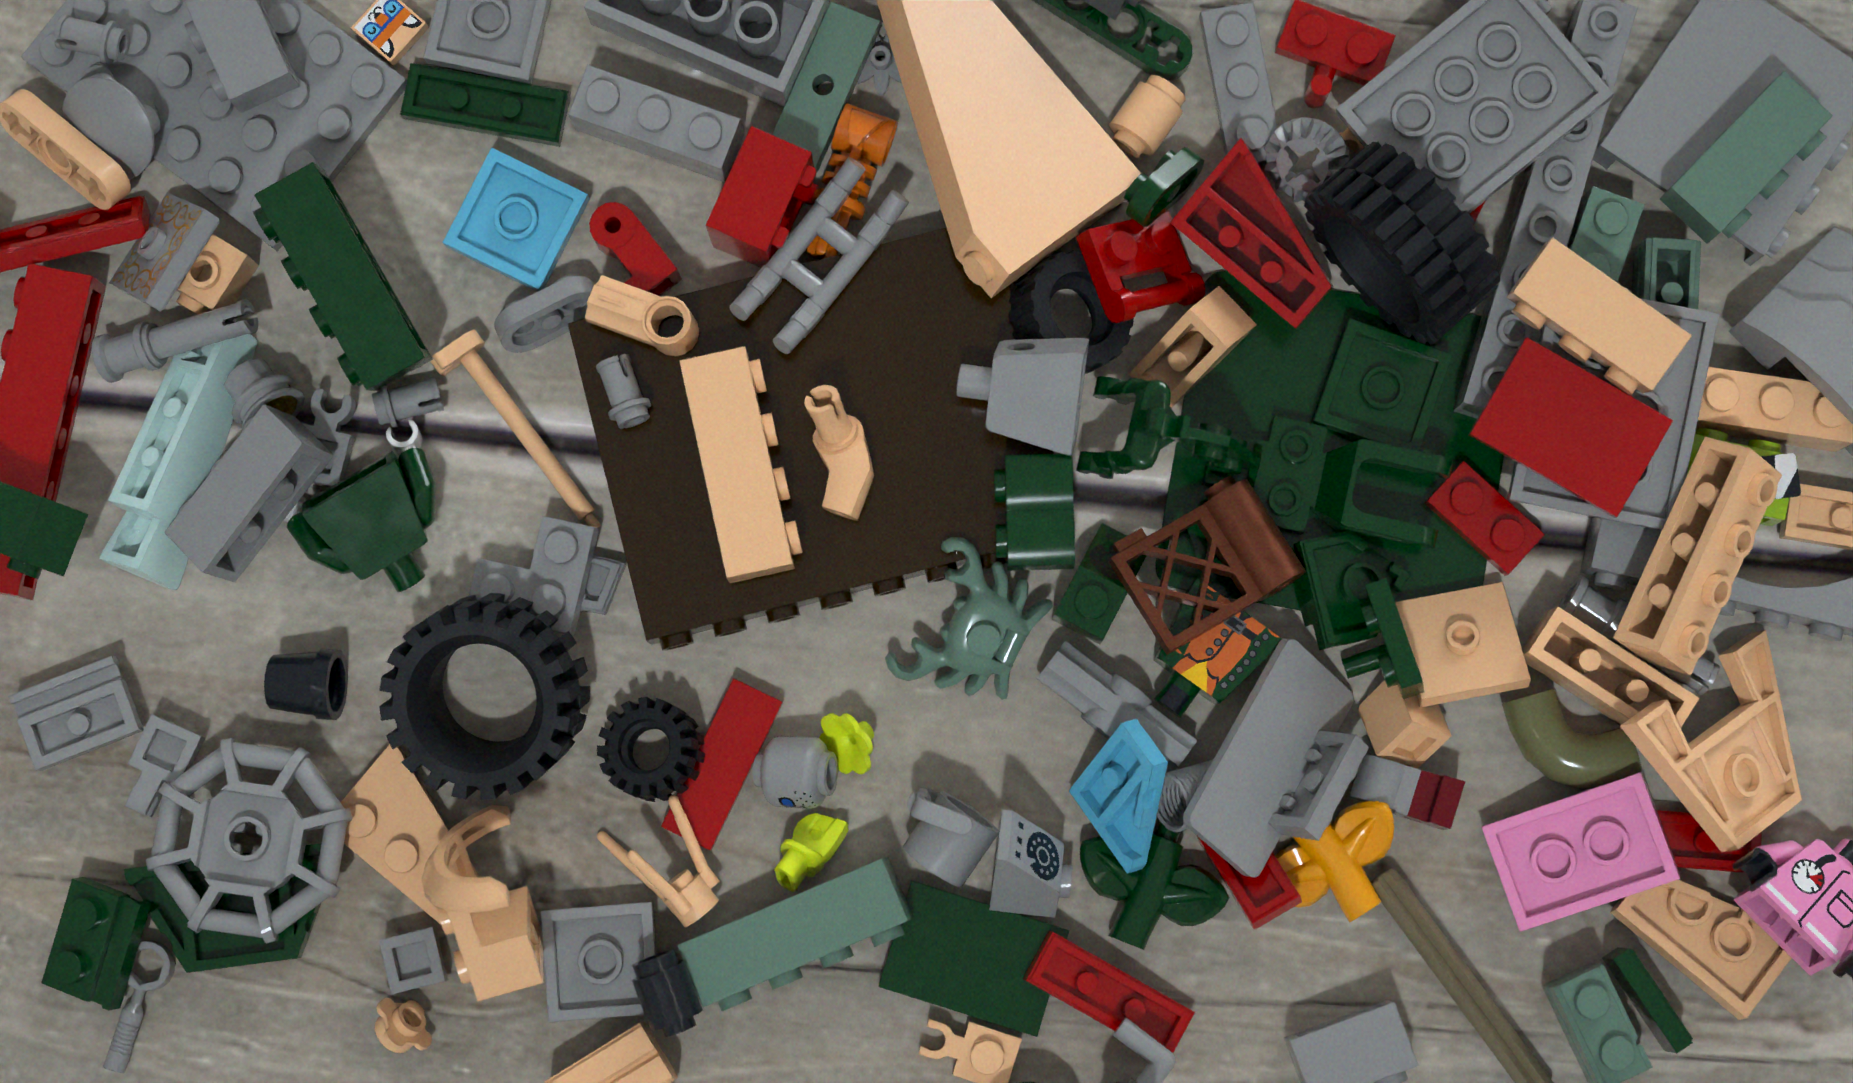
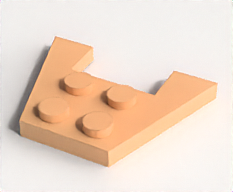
M1766 630L1749 633L1718 655L1740 706L1691 742L1687 743L1668 699L1652 702L1620 725L1622 730L1721 852L1739 850L1802 801Z

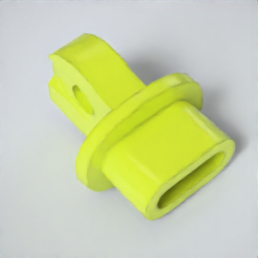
M813 813L802 818L793 831L792 839H785L780 846L783 857L775 867L778 883L785 889L795 892L806 876L814 877L835 854L848 833L847 822L819 813Z

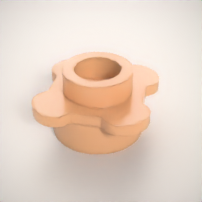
M383 998L377 1004V1012L380 1016L375 1022V1033L385 1048L395 1053H404L412 1046H415L418 1050H425L431 1045L432 1037L425 1029V1012L418 1002L408 1000L406 1003H396L390 998Z

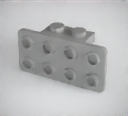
M1282 639L1278 643L1183 814V822L1186 827L1237 871L1248 877L1260 875L1281 835L1319 841L1324 830L1330 824L1334 811L1350 782L1355 778L1358 767L1369 749V746L1357 735L1338 732L1353 705V693L1297 640Z

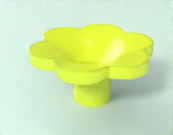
M829 713L822 717L821 728L823 733L819 736V739L826 744L828 751L835 753L838 770L844 774L854 771L861 775L869 771L871 768L869 755L873 751L871 740L874 738V731L869 723L865 721L858 723L852 715L847 713L841 716Z

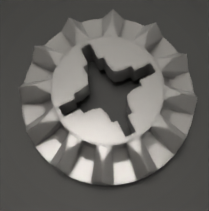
M1310 117L1295 118L1282 124L1274 131L1264 148V151H1266L1264 172L1270 173L1275 182V191L1285 192L1293 198L1294 203L1307 200L1311 193L1350 160L1347 145L1338 131L1328 123ZM1317 147L1320 152L1315 156L1316 160L1312 163L1316 173L1306 169L1302 173L1299 171L1295 174L1292 170L1295 168L1294 165L1299 158L1294 151L1296 150L1299 154L1304 155L1308 151L1312 152Z

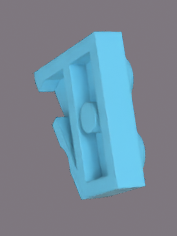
M1137 719L1126 721L1119 725L1069 790L1127 874L1143 869L1147 863L1168 764L1166 758Z

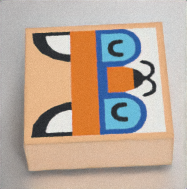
M376 0L355 22L351 29L394 67L429 29V26L401 0Z

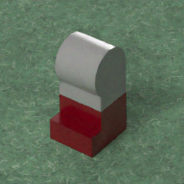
M1365 754L1359 765L1350 797L1362 802L1379 801L1387 803L1394 815L1440 830H1448L1452 827L1466 781L1445 775L1441 776L1395 761Z

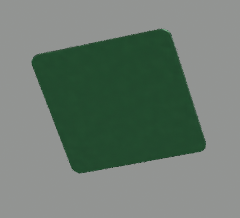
M1219 271L1212 274L1206 280L1205 296L1220 286L1257 325L1217 366L1184 396L1181 415L1191 417L1189 424L1191 428L1198 429L1199 423L1214 424L1232 430L1231 433L1268 441L1274 415L1312 423L1349 318L1413 341L1416 340L1413 335L1408 338L1401 334L1394 322L1389 325L1381 319L1379 311L1373 305L1369 308L1359 297L1360 294L1332 289L1299 328L1295 329L1228 271ZM1467 314L1436 343L1431 345L1428 341L1425 343L1427 346L1453 354L1420 452L1452 459L1451 473L1464 461L1498 491L1504 455L1468 435L1477 418L1453 411L1481 320L1479 315ZM1328 429L1322 454L1359 439ZM1176 443L1162 528L1179 519L1183 514L1191 512L1206 503L1208 499L1204 492L1211 487L1202 485L1207 463L1193 457L1190 451ZM1361 463L1353 493V504L1357 509L1364 513L1423 525L1438 530L1435 548H1426L1417 543L1407 544L1354 533L1366 541L1368 547L1389 561H1396L1412 572L1410 579L1403 591L1397 595L1395 602L1483 586L1487 560L1424 504L1446 478H1441L1433 473L1420 474L1380 464ZM1311 510L1303 535L1279 528L1294 553V543L1341 533V531H1337L1327 525ZM1186 530L1179 533L1175 552L1194 557ZM1170 539L1158 545V548L1168 550ZM1156 558L1155 570L1161 581L1165 560ZM1173 563L1168 587L1187 590L1197 578L1201 580L1203 570ZM1210 573L1208 586L1226 598L1238 599L1242 597L1230 577ZM1294 582L1269 598L1257 602L1301 611Z

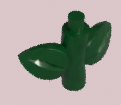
M1161 822L1156 835H1152L1146 865L1143 869L1132 873H1126L1101 836L1092 837L1081 843V867L1091 888L1100 896L1116 901L1125 900L1108 936L1140 949H1145L1161 915L1180 926H1195L1216 916L1226 906L1229 896L1220 881L1203 868L1193 864L1178 866L1184 847L1176 843L1180 832L1176 833L1168 830Z

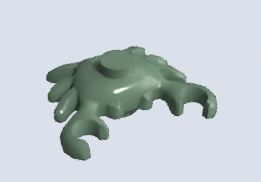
M950 537L942 541L941 550L945 553L952 551L962 552L966 560L961 568L955 570L948 569L944 573L945 578L950 582L967 586L970 589V593L967 596L957 597L954 600L955 613L950 623L943 625L939 631L944 639V645L941 648H934L922 639L914 637L912 638L911 646L918 653L916 662L909 666L902 665L898 662L896 654L889 652L885 657L887 667L896 678L906 681L919 679L944 666L952 667L951 670L937 676L934 680L936 686L941 689L956 685L972 674L965 685L964 692L968 696L974 695L983 688L989 676L995 674L994 686L996 695L1001 700L1007 699L1009 677L1013 663L1031 629L1051 610L1053 603L1051 599H1043L1033 604L1024 613L1023 608L1028 598L1029 587L1027 579L1021 577L1016 583L1012 597H1008V578L1003 564L999 561L993 562L991 568L995 584L989 585L984 578L980 555L975 545L963 537Z

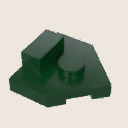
M1351 531L1302 540L1293 544L1295 554L1306 570V573L1294 582L1304 625L1305 627L1313 625L1319 650L1375 638L1378 633L1369 635L1359 604L1368 602L1365 585L1387 578L1395 601L1397 595L1403 591L1412 575V572L1396 561L1391 562L1368 547L1366 541Z

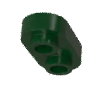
M1187 147L1182 148L1177 153L1169 150L1158 162L1150 176L1141 173L1126 191L1124 199L1129 202L1126 215L1143 227L1149 226L1190 189L1204 166V159Z

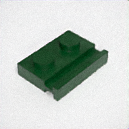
M86 877L72 878L41 983L86 1002L93 1001L102 1005L103 1009L108 1011L121 1008L152 903L138 901L131 898L129 894Z

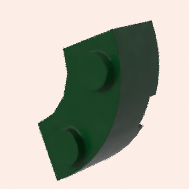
M0 481V554L10 557L6 568L39 579L42 569L64 577L88 514Z

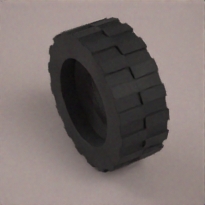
M1072 250L1067 254H1064V252L1055 254L1033 267L1016 282L1015 285L1017 287L1011 293L1009 300L1011 311L1008 312L1009 322H1012L1014 332L1012 334L1015 340L1067 338L1057 327L1053 319L1050 301L1058 290L1070 289L1083 299L1092 320V329L1088 336L1085 337L1089 339L1085 374L1116 359L1123 352L1121 350L1123 346L1129 343L1131 338L1129 333L1130 328L1133 327L1134 318L1120 323H1113L1107 318L1081 251Z

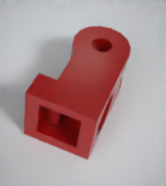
M609 202L599 206L592 213L589 222L590 233L598 248L605 255L617 258L631 276V278L624 282L625 284L661 296L682 280L677 268L626 205L618 202Z

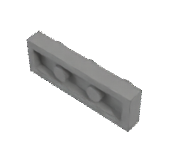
M1254 2L1203 10L1200 12L1199 19L1225 156L1238 140L1243 138L1259 165H1266V151H1264V148L1278 127Z

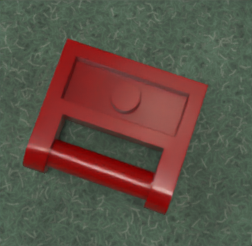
M1165 211L1147 227H1143L1135 220L1130 219L1090 228L1076 236L1103 310L1111 322L1120 323L1132 320L1137 312L1173 303H1178L1182 306L1195 304L1204 298V281L1198 273L1191 270L1176 228L1170 223L1172 218L1169 211ZM1164 271L1168 281L1165 284L1132 292L1124 288L1121 282Z

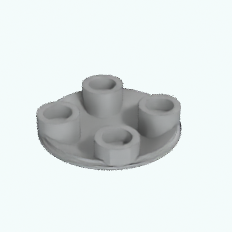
M99 72L78 81L69 89L63 102L62 118L114 159L125 171L128 179L138 176L148 167L154 153V135L159 132L161 126L159 116L152 107L142 105L130 90L116 82L112 76Z

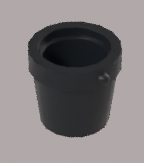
M320 649L318 652L277 654L269 659L265 671L264 694L270 709L312 715L316 719L337 720L341 716L348 688L347 663L341 650Z

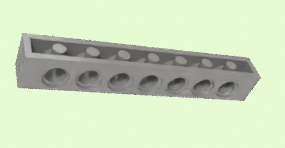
M1579 0L1573 8L1565 37L1613 92L1638 7L1616 0ZM1610 101L1525 168L1497 261L1498 267L1495 269L1500 274V282L1497 284L1498 288L1486 298L1453 410L1454 412L1478 418L1523 339L1528 337L1539 343L1541 329L1537 330L1519 319L1512 312L1516 304L1506 298V296L1548 240L1553 237L1567 247Z

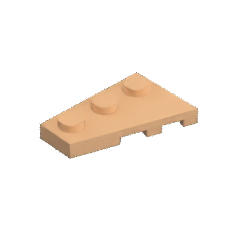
M389 744L341 801L345 809L350 808L353 819L347 823L344 844L441 925L437 907L424 893L421 877L427 860L449 831V828L415 772L411 773L401 763L407 758L402 748L398 746L392 750ZM472 865L475 877H480L477 871L475 870L474 866Z
M1680 880L1621 898L1610 911L1614 917L1738 1020L1746 1019L1791 960V957L1742 908L1711 896L1710 892Z

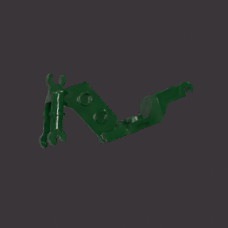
M1097 377L1093 393L1095 398L1103 400L1110 398L1125 405L1135 402L1124 448L1121 451H1081L1076 471L1084 474L1094 473L1102 478L1113 479L1114 473L1128 474L1133 470H1146L1153 467L1162 448L1172 442H1176L1190 451L1193 457L1207 463L1202 485L1213 486L1228 476H1232L1236 482L1247 479L1278 528L1291 530L1292 533L1303 535L1311 510L1327 525L1337 531H1351L1407 544L1417 543L1426 548H1435L1438 535L1437 529L1364 513L1354 506L1353 493L1361 463L1380 464L1420 474L1433 473L1447 479L1451 475L1452 459L1367 439H1360L1322 454L1328 427L1274 415L1272 418L1268 441L1231 433L1232 430L1214 424L1199 423L1198 429L1189 427L1190 416L1175 415L1171 409L1170 388L1165 382L1158 379L1144 381L1141 378H1131L1128 381L1111 377Z

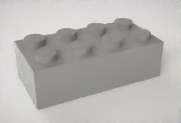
M587 0L584 8L593 26L785 107L829 7L828 0Z

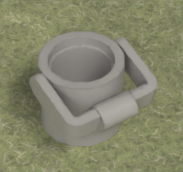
M921 787L919 790L912 792L908 799L907 806L911 812L910 815L919 819L920 822L904 843L903 848L914 860L939 878L954 886L962 887L997 837L999 830L970 804L964 803L946 792L938 793Z

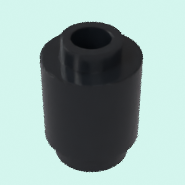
M674 949L652 955L632 965L636 975L632 983L650 1031L662 1029L664 1036L669 1037L696 1026L693 1016L702 1012L703 1009L685 961H678Z

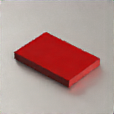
M1525 337L1468 435L1606 514L1617 518L1674 420Z

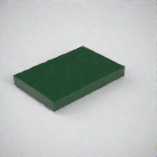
M911 881L906 900L914 918L902 923L905 934L893 939L878 987L1037 1037L1050 994L1023 980V977L1048 931H1053L1067 939L1070 930L1016 913L989 910L990 905Z

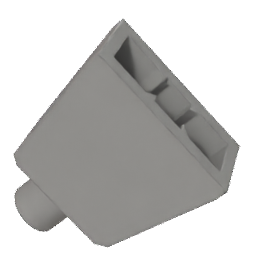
M1056 338L999 341L994 353L992 368L961 364L957 384V397L988 401L985 428L989 431L1061 454L1072 455L1077 439L1089 339Z

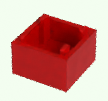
M751 126L706 223L713 247L762 268L763 265H766L775 252L783 248L803 203L814 204L812 198L815 191L819 190V186L813 183L817 172L814 168L812 152Z

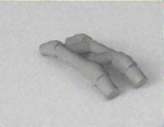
M851 157L846 159L835 177L829 181L825 189L815 200V204L787 237L783 248L775 252L767 264L763 265L742 293L730 305V310L735 317L740 320H746L759 305H762L782 282L783 278L807 295L809 298L804 301L801 307L792 315L789 322L773 338L775 347L782 353L789 354L814 329L874 250L876 251L884 241L899 216L909 204V201L904 196L891 190L878 210L859 232L857 238L831 219L851 194V190L866 170L861 163ZM817 235L843 255L823 280L797 261Z

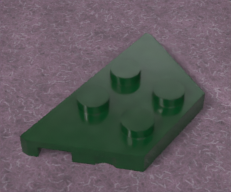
M322 843L305 846L302 865L315 873L317 872ZM251 852L243 853L242 855H251ZM192 861L177 865L202 899L209 888V884L204 879L206 877L199 867H196ZM147 866L124 869L125 878L130 886L136 888L143 901L152 903L149 915L159 931L167 936L173 946V953L186 973L301 958L321 905L320 903L279 933L278 940L270 943H265L263 938L202 930L196 933L187 927L189 920L154 871H148ZM293 876L284 886L268 895L272 911L309 884L299 877ZM224 893L216 905V909L256 914L253 897Z

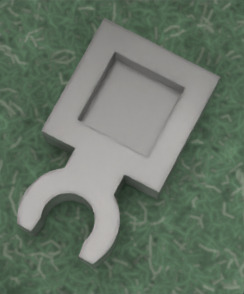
M317 388L310 402L311 410L316 417L314 426L303 425L334 455L313 482V484L331 487L345 478L355 438L340 431L342 425L349 422L353 417L356 403L352 396L344 395L341 408L335 413H327L325 402L328 393L324 389Z

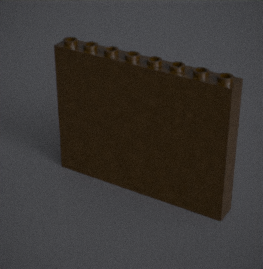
M947 228L880 244L827 309L819 323L789 354L779 351L773 343V338L809 297L784 278L762 305H759L746 320H740L735 317L730 310V305L742 293L753 277L674 296L685 303L699 327L698 341L693 349L684 355H665L654 346L594 325L585 319L568 323L645 638L651 645L660 643L662 651L672 650L693 644L692 634L713 629L715 637H722L747 630L746 620L767 616L768 623L771 624L800 616L798 607L817 602H820L821 610L844 606L852 603V593L873 588L874 596H883L906 589L904 581L906 579L926 575L928 583L946 580L944 573L948 569H958L957 566L964 565L966 560L962 552L952 551L945 553L941 550L942 541L950 537H963L972 542L980 555L982 569L991 568L993 562L997 561L1003 565L1007 564V557L996 558L995 524H1006L1005 502L995 503L994 469H1004L1005 455L1054 454V452L989 431L985 428L988 401L957 397V384L961 364L992 368L994 353L999 341L1015 340L1012 334L1014 329L1012 322H1009L1008 313L1011 311V303H1009L1011 296L1010 285L990 298L980 285L972 282L966 275L963 265L955 257ZM840 254L802 265L823 280L843 255ZM677 315L666 317L659 325L658 335L669 338L678 334L683 327V317ZM745 346L749 361L760 359L767 392L758 393L757 398L761 415L772 413L779 445L768 448L773 469L784 467L791 499L780 501L785 523L796 521L802 553L792 555L795 566L793 570L730 583L726 578L679 361ZM628 354L643 398H649L651 407L647 409L650 418L639 425L621 429L616 421L609 418L608 412L612 407L601 376L597 372L596 365L618 355L619 361H621L620 356ZM821 385H830L837 389L846 414L856 417L861 422L872 460L874 478L858 521L836 515L822 508L829 471L813 443L816 425L804 404L807 395L812 397L817 407L810 391Z

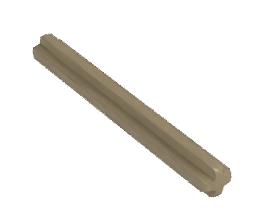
M1390 868L1375 877L1371 884L1381 899V903L1515 1083H1554L1395 869Z

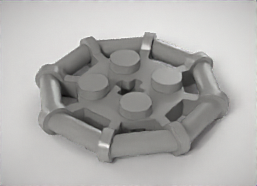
M232 737L221 740L219 748L171 783L164 782L158 791L162 794L152 853L151 857L146 859L148 871L155 872L189 920L188 928L196 933L202 930L263 938L265 943L277 941L279 933L328 897H336L341 889L337 886L347 823L353 819L350 808L345 809L310 761V752L301 747L293 751L238 743ZM241 765L281 771L272 786L243 782ZM225 770L228 784L220 789L222 790L211 799H206L202 803L190 797L191 794ZM295 780L298 781L321 814L303 818L298 807L286 794ZM184 807L194 814L188 848L175 851L182 808ZM248 824H255L256 834L262 836V844L260 847H254L251 855H242L243 846L234 843L236 832L244 833ZM324 828L318 867L315 873L302 865L308 831ZM192 861L196 867H199L206 877L204 879L209 884V888L202 899L177 865ZM293 876H297L309 884L272 911L268 895L284 886ZM224 893L253 897L256 914L216 909V905Z

